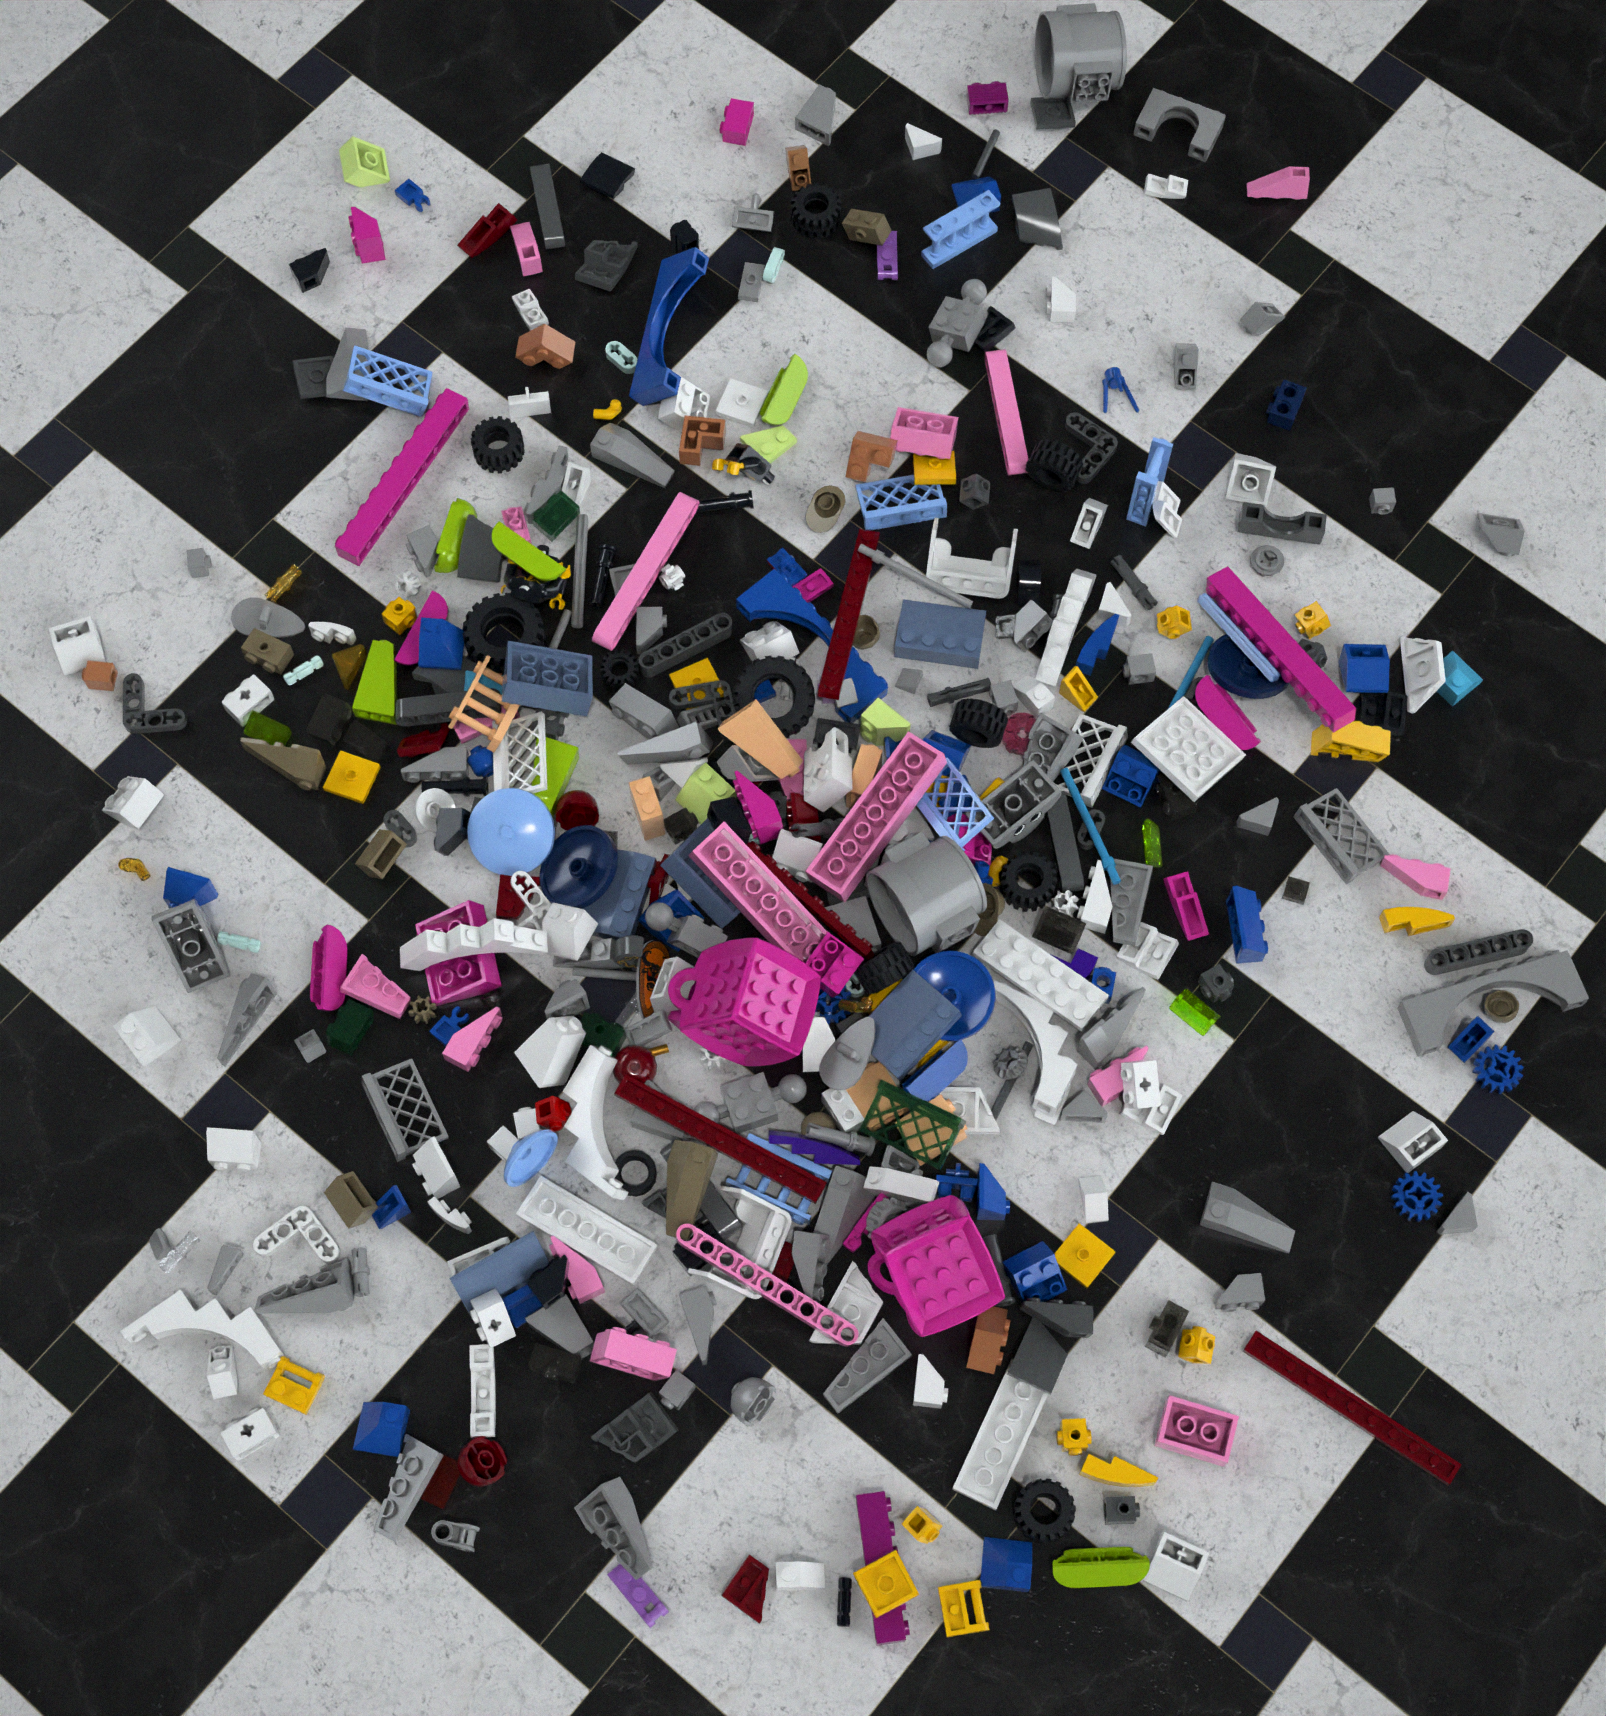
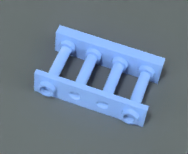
M987 190L923 227L924 232L932 240V245L922 250L921 256L934 269L997 232L998 227L989 217V212L998 208L1001 203L990 190Z
M1155 437L1152 439L1145 472L1139 471L1137 474L1126 520L1145 527L1149 520L1158 481L1164 482L1173 444L1165 439Z
M749 1133L747 1140L822 1179L829 1185L832 1170L819 1164H814V1162L797 1154H791L790 1151L775 1144H769L768 1141ZM744 1165L735 1181L727 1178V1187L743 1189L787 1211L793 1222L799 1225L804 1223L810 1225L811 1215L806 1214L811 1202L803 1198L798 1209H795L785 1204L791 1191L784 1187L777 1200L765 1195L771 1180L764 1176L756 1190L745 1186L744 1183L751 1169Z

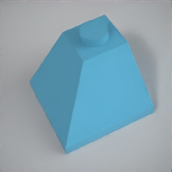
M1454 651L1443 658L1446 682L1437 690L1452 707L1483 681Z

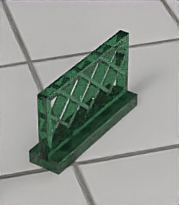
M881 1080L877 1087L879 1090L859 1131L941 1170L960 1129H963L966 1121ZM882 1096L890 1099L892 1106L891 1109L883 1112L880 1111L878 1105ZM894 1102L901 1105L896 1107ZM907 1107L910 1109L912 1118L901 1122L897 1110ZM914 1111L917 1112V1113H919V1114H921V1115L915 1116ZM894 1112L897 1124L885 1127L882 1116ZM879 1117L882 1129L875 1132L868 1130L867 1127L870 1121ZM927 1117L930 1119L933 1128L921 1132L917 1120ZM914 1121L917 1134L906 1137L902 1125ZM934 1121L940 1123L941 1125L936 1126ZM899 1127L902 1139L895 1142L890 1141L887 1131ZM944 1127L952 1129L953 1132L950 1138L941 1142L937 1130ZM934 1131L938 1143L926 1147L922 1135ZM884 1132L885 1138L882 1137V1136H880V1135H878V1134H881V1133ZM919 1137L923 1149L913 1152L910 1150L907 1141ZM936 1147L940 1148L942 1155L938 1163L930 1160L928 1150ZM922 1152H924L925 1157H923V1156H921V1155H919V1154L922 1153Z

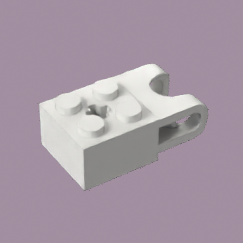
M836 727L826 733L825 740L819 749L812 745L804 752V801L822 812H825L852 790V758L848 756V737Z

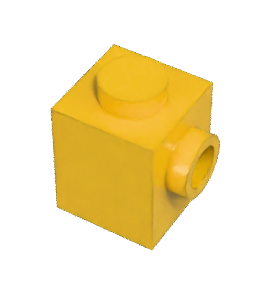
M916 1506L902 1522V1525L917 1541L925 1544L933 1542L939 1536V1530L943 1527L927 1509Z

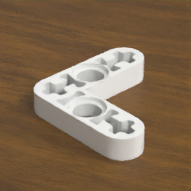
M517 871L511 877V887L532 913L530 917L517 926L524 927L525 924L531 923L535 926L536 930L543 931V928L540 929L539 924L533 918L537 917V920H540L543 917L542 912L545 911L547 913L551 903L528 873ZM517 876H519L520 878H526L524 884L527 888L530 885L533 887L532 889H529L525 893V895L521 893L525 890L521 884H519L518 886L515 884V882L517 881ZM537 893L540 897V902L536 905L530 904L527 899L528 895Z
M299 1206L257 1236L253 1243V1248L258 1255L268 1257L302 1233L324 1263L335 1262L340 1257L339 1247L312 1211L306 1206ZM300 1213L307 1214L305 1222L299 1220L298 1215ZM292 1219L298 1228L294 1229L289 1221ZM281 1226H288L290 1228L289 1234L286 1237H279L278 1229ZM314 1229L322 1231V1236L317 1241L310 1239V1233ZM273 1233L274 1237H275L279 1242H278V1243H275L274 1240H272L271 1236H269V1235H271V1234ZM262 1241L268 1243V1250L260 1249ZM324 1242L330 1250L334 1249L332 1257L328 1255L324 1257L326 1252L321 1246Z

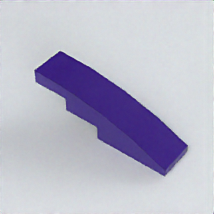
M769 1130V1144H790L791 1154H813L814 1164L860 1165L858 1155L838 1145L808 1138L805 1135L793 1132Z

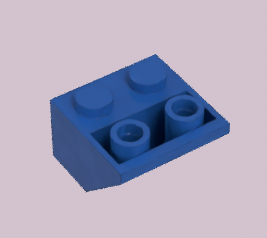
M1344 644L1338 664L1345 691L1388 693L1390 659L1386 645Z
M1124 744L1114 760L1102 789L1141 808L1160 769L1143 753Z
M1043 1241L1002 1262L1007 1276L1011 1280V1285L1021 1303L1026 1301L1027 1298H1039L1040 1302H1045L1067 1290L1055 1254Z

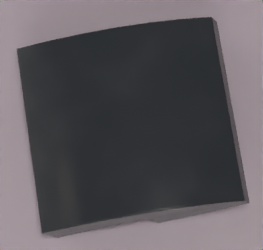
M601 152L589 165L581 177L580 183L614 199L623 191L624 184L634 175L635 168Z
M1388 691L1385 694L1361 692L1358 721L1369 726H1380L1382 729L1391 731L1390 735L1402 736L1404 734L1408 696Z

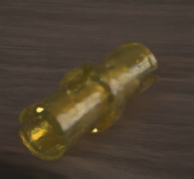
M292 564L281 577L276 579V583L268 592L264 594L266 598H270L269 601L275 604L286 590H290V585L302 574L300 569L296 570L298 568L296 565Z

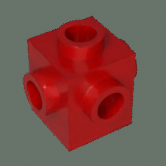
M550 1096L535 1103L538 1125L552 1131L563 1129L571 1115L569 1102L559 1097Z

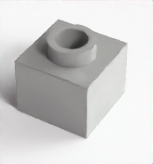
M1394 488L1372 490L1369 498L1371 514L1379 513L1384 515L1393 511L1396 504Z
M204 548L186 550L187 565L191 577L209 576L208 568L212 567L210 555H206Z

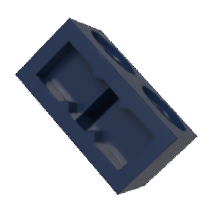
M1283 380L1281 387L1277 386L1274 391L1273 398H1276L1275 402H1270L1266 414L1269 415L1267 423L1290 431L1307 387Z

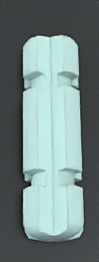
M316 655L310 659V662L306 661L294 668L292 673L291 671L283 675L285 682L290 686L296 683L297 679L301 680L314 672L313 669L321 668L324 665L321 658Z
M220 931L217 937L219 944H229L231 947L243 950L249 949L252 952H259L261 942L258 939L251 938L250 940L249 937L236 934L230 935L224 931Z

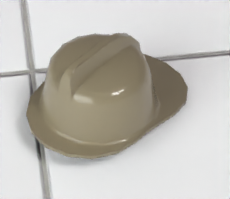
M829 485L820 488L814 493L805 515L808 527L814 532H827L836 524L846 502L845 495L840 488Z
M982 883L986 893L987 908L983 913L977 914L980 920L974 932L977 935L986 936L998 922V916L1005 909V900L999 889H994L990 884Z

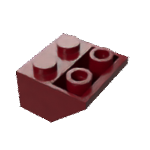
M795 792L790 793V801H786L789 832L798 831V829H791L792 825L796 823H819L817 808L805 802L804 795ZM806 836L808 839L821 843V836Z

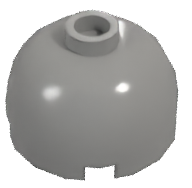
M751 1377L745 1379L741 1383H736L732 1388L730 1408L740 1422L747 1427H751L754 1425L751 1422L755 1419L761 1421L769 1412L775 1400L772 1397V1393H776V1389L769 1382L761 1378Z

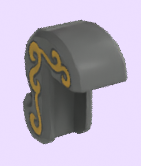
M628 935L617 939L614 945V962L619 966L631 968L634 972H637L638 959L641 958L643 953L644 938L638 935Z

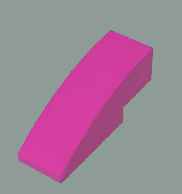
M1188 871L1163 878L1174 912L1187 941L1209 935L1197 892L1193 890Z

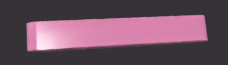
M1006 349L987 351L984 355L1007 474L1028 473L1026 471L1028 455Z

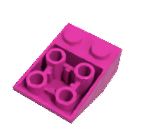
M735 771L736 779L733 780L738 800L741 802L746 820L748 819L752 829L753 838H758L760 845L777 839L781 829L784 828L774 800L739 771Z

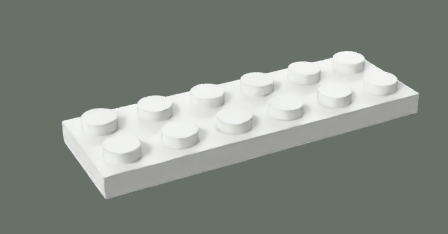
M1000 919L973 951L974 957L1081 1032L1108 999L1109 995Z
M543 1176L539 1177L516 1213V1216L550 1237L555 1236L572 1250L634 1286L658 1248L656 1243Z
M1013 1359L1010 1361L952 1490L995 1511L1048 1396V1393L1007 1375Z

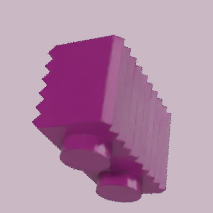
M994 81L990 84L973 83L967 85L966 96L969 115L991 114L995 112L1006 113L1008 111L1009 99L1006 82Z

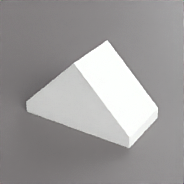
M908 123L906 124L905 140L913 160L941 152L942 138Z
M571 461L568 462L559 501L577 507L581 505L591 483L589 467Z
M1111 582L1106 584L1097 619L1106 621L1114 614H1118L1117 624L1126 627L1130 624L1132 615Z
M708 758L665 762L660 764V768L683 788L689 777L705 762H708Z
M1102 1176L1078 1178L1085 1224L1108 1221V1196Z

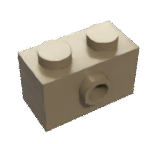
M851 209L842 222L849 240L883 246L892 231L885 215L881 213Z
M256 628L252 630L241 647L246 661L251 664H260L266 671L270 673L276 672L280 675L294 656L291 645Z
M379 829L355 865L369 877L383 879L407 844L393 831Z
M354 1171L337 1176L324 1191V1194L348 1229L366 1223L378 1208Z

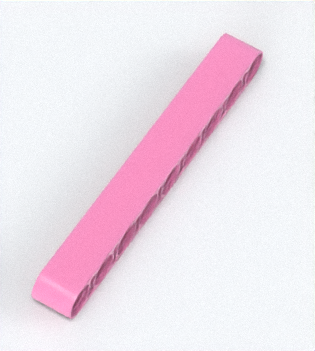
M682 492L678 493L597 626L592 642L610 651L615 648L637 612V607H640L661 569L699 507V500Z
M683 1224L677 1229L676 1240L680 1246L844 1347L851 1346L858 1339V1330L853 1324L691 1224ZM683 1230H690L693 1233V1238L690 1241H683L681 1239L680 1233ZM704 1242H709L713 1246V1251L705 1254L700 1250V1245ZM722 1255H730L733 1263L730 1266L722 1265L720 1262ZM743 1267L751 1268L753 1276L749 1279L743 1278L740 1274V1269ZM764 1279L770 1280L773 1284L772 1290L764 1291L760 1287V1282ZM782 1292H790L793 1296V1301L789 1304L783 1303L780 1299ZM809 1304L813 1308L812 1315L804 1316L800 1311L801 1306ZM824 1316L830 1317L833 1321L832 1328H823L821 1318ZM843 1329L852 1331L853 1339L851 1341H844L842 1339L841 1331Z

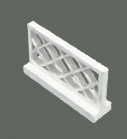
M542 711L512 720L496 751L493 752L494 791L512 788L517 781L523 783L519 789L526 790L532 794L547 790L545 714ZM538 720V725L533 731L528 729L533 721ZM492 721V728L497 729L496 721ZM520 726L521 728L515 736H511L510 728ZM524 732H529L530 736L524 743L520 742L519 739ZM535 737H537L539 739V743L535 747V749L532 750L531 748H529V745L532 743ZM516 743L520 744V749L515 755H512L511 749ZM527 749L531 754L523 762L519 758ZM538 756L540 762L533 769L529 765ZM518 761L522 766L513 774L512 767ZM528 768L532 772L524 781L520 777ZM537 775L540 776V784L531 786L530 783Z
M1080 714L1072 731L1078 732L1084 738L1095 734L1098 742L1086 745L1083 739L1084 747L1077 749L1072 757L1075 764L1066 768L1069 771L1078 770L1080 777L1073 780L1075 784L1083 782L1084 789L1080 795L1085 805L1092 808L1119 750L1128 738V733L1125 726L1118 725V727ZM1082 722L1091 724L1093 729L1081 733L1080 726ZM1104 730L1112 732L1110 738L1101 740L1098 734ZM1100 746L1102 754L1092 758L1089 750ZM1086 751L1089 759L1078 763L1075 755ZM1092 764V773L1083 776L1080 768ZM1065 782L1058 785L1055 784L1061 791H1065L1066 795L1072 797L1068 788H1065L1067 787Z

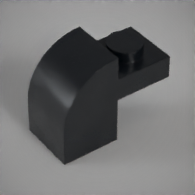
M1018 560V606H1025L1030 600H1033L1039 606L1041 588L1040 561Z

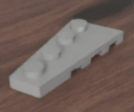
M1114 859L1116 863L1115 869L1121 882L1113 885L1110 879L1113 942L1135 946L1153 866Z
M882 1318L874 1331L867 1337L859 1350L852 1356L848 1364L823 1393V1396L837 1414L912 1357L910 1351L884 1318Z
M408 1434L405 1435L403 1441L406 1443L403 1453H399L396 1462L399 1465L395 1477H391L388 1485L390 1487L388 1497L383 1500L374 1527L375 1531L396 1542L444 1456Z

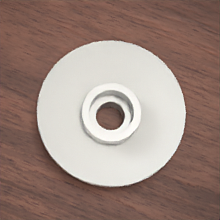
M432 788L425 790L417 798L415 815L420 825L425 829L437 832L436 818L439 814V808H456L452 797L442 789ZM430 807L434 809L433 815L430 812Z

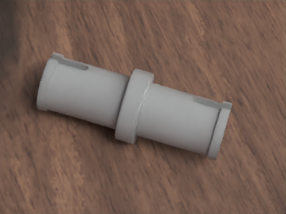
M359 1247L358 1251L356 1248L352 1249L353 1269L351 1270V1276L354 1277V1296L363 1297V1293L364 1296L369 1295L368 1275L370 1274V1269L367 1268V1249Z

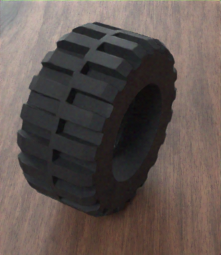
M500 593L493 594L494 597L488 598V596L482 598V603L476 602L472 606L473 612L468 611L465 616L466 621L463 622V639L471 661L476 664L478 661L483 662L488 655L491 658L486 667L496 673H502V675H504L507 647H496L485 641L487 633L493 627L503 623L515 624L524 630L522 637L517 642L545 647L544 643L546 642L543 620L539 610L534 608L532 602L511 597V593H505L503 596H500Z
M771 655L765 656V659L761 660L758 658L750 666L747 665L743 669V673L739 674L736 679L737 682L733 688L735 711H739L754 701L755 691L762 682L773 678L782 679L794 691V704L791 710L784 716L771 719L786 739L790 738V735L799 733L800 729L808 724L809 718L813 715L815 691L812 680L806 673V670L802 666L797 665L796 661L792 659L787 660L784 656L772 657Z

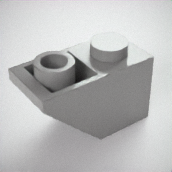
M1175 344V389H1196L1199 352L1196 344Z
M427 525L407 534L409 543L406 544L409 554H414L416 557L414 562L418 571H423L426 578L431 575L439 556L436 553L438 541L430 525Z
M1030 600L1016 614L1014 642L1024 653L1050 629L1053 623L1049 615L1033 600Z
M1261 1273L1237 1275L1216 1302L1215 1309H1222V1312L1236 1311L1238 1307H1245V1310L1259 1309V1306L1265 1302Z

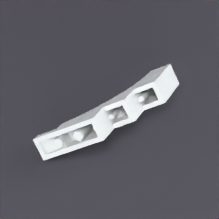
M590 1045L563 1090L565 1094L577 1102L564 1127L579 1137L565 1162L609 1196L625 1200L629 1192L622 1188L623 1183L615 1179L619 1169L609 1152L603 1129L605 1092L611 1073L618 1060L611 1055L612 1051L607 1047L601 1045L598 1048Z
M181 1289L120 1331L130 1343L142 1340L148 1331L156 1339L181 1333L216 1335L243 1347L255 1357L265 1370L276 1367L280 1358L285 1356L251 1306L233 1319L229 1317L216 1298L196 1311Z

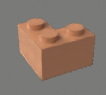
M543 324L519 336L515 358L529 366L544 360L553 367L561 369L572 363L575 341L550 326Z
M684 415L679 447L680 464L700 466L703 448L724 450L726 421L724 419Z
M857 431L853 437L845 477L866 482L870 475L872 464L889 468L894 460L898 440Z
M993 1306L977 1316L966 1368L994 1374L996 1365L1001 1366L1004 1352L1000 1351V1347L1006 1346L1011 1321L1006 1319L1008 1310Z

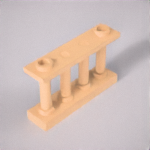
M487 655L484 661H478L473 672L476 675L459 707L455 706L450 713L449 718L452 721L448 727L452 729L457 720L486 735L487 739L490 740L486 749L495 752L520 705L502 702L501 694L478 682L481 675H484L500 685L503 684V676L486 667L491 658ZM473 690L503 705V708L506 710L505 713H498L471 698ZM465 705L496 721L497 729L494 727L491 729L462 713Z

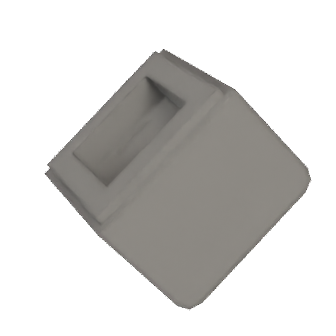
M903 668L895 687L915 694L923 677V671Z
M852 678L844 679L840 698L835 700L837 708L858 703Z
M314 1029L294 1040L307 1063L326 1053V1049Z
M160 1228L156 1229L150 1237L149 1243L155 1259L160 1260L171 1255L173 1251L163 1230Z

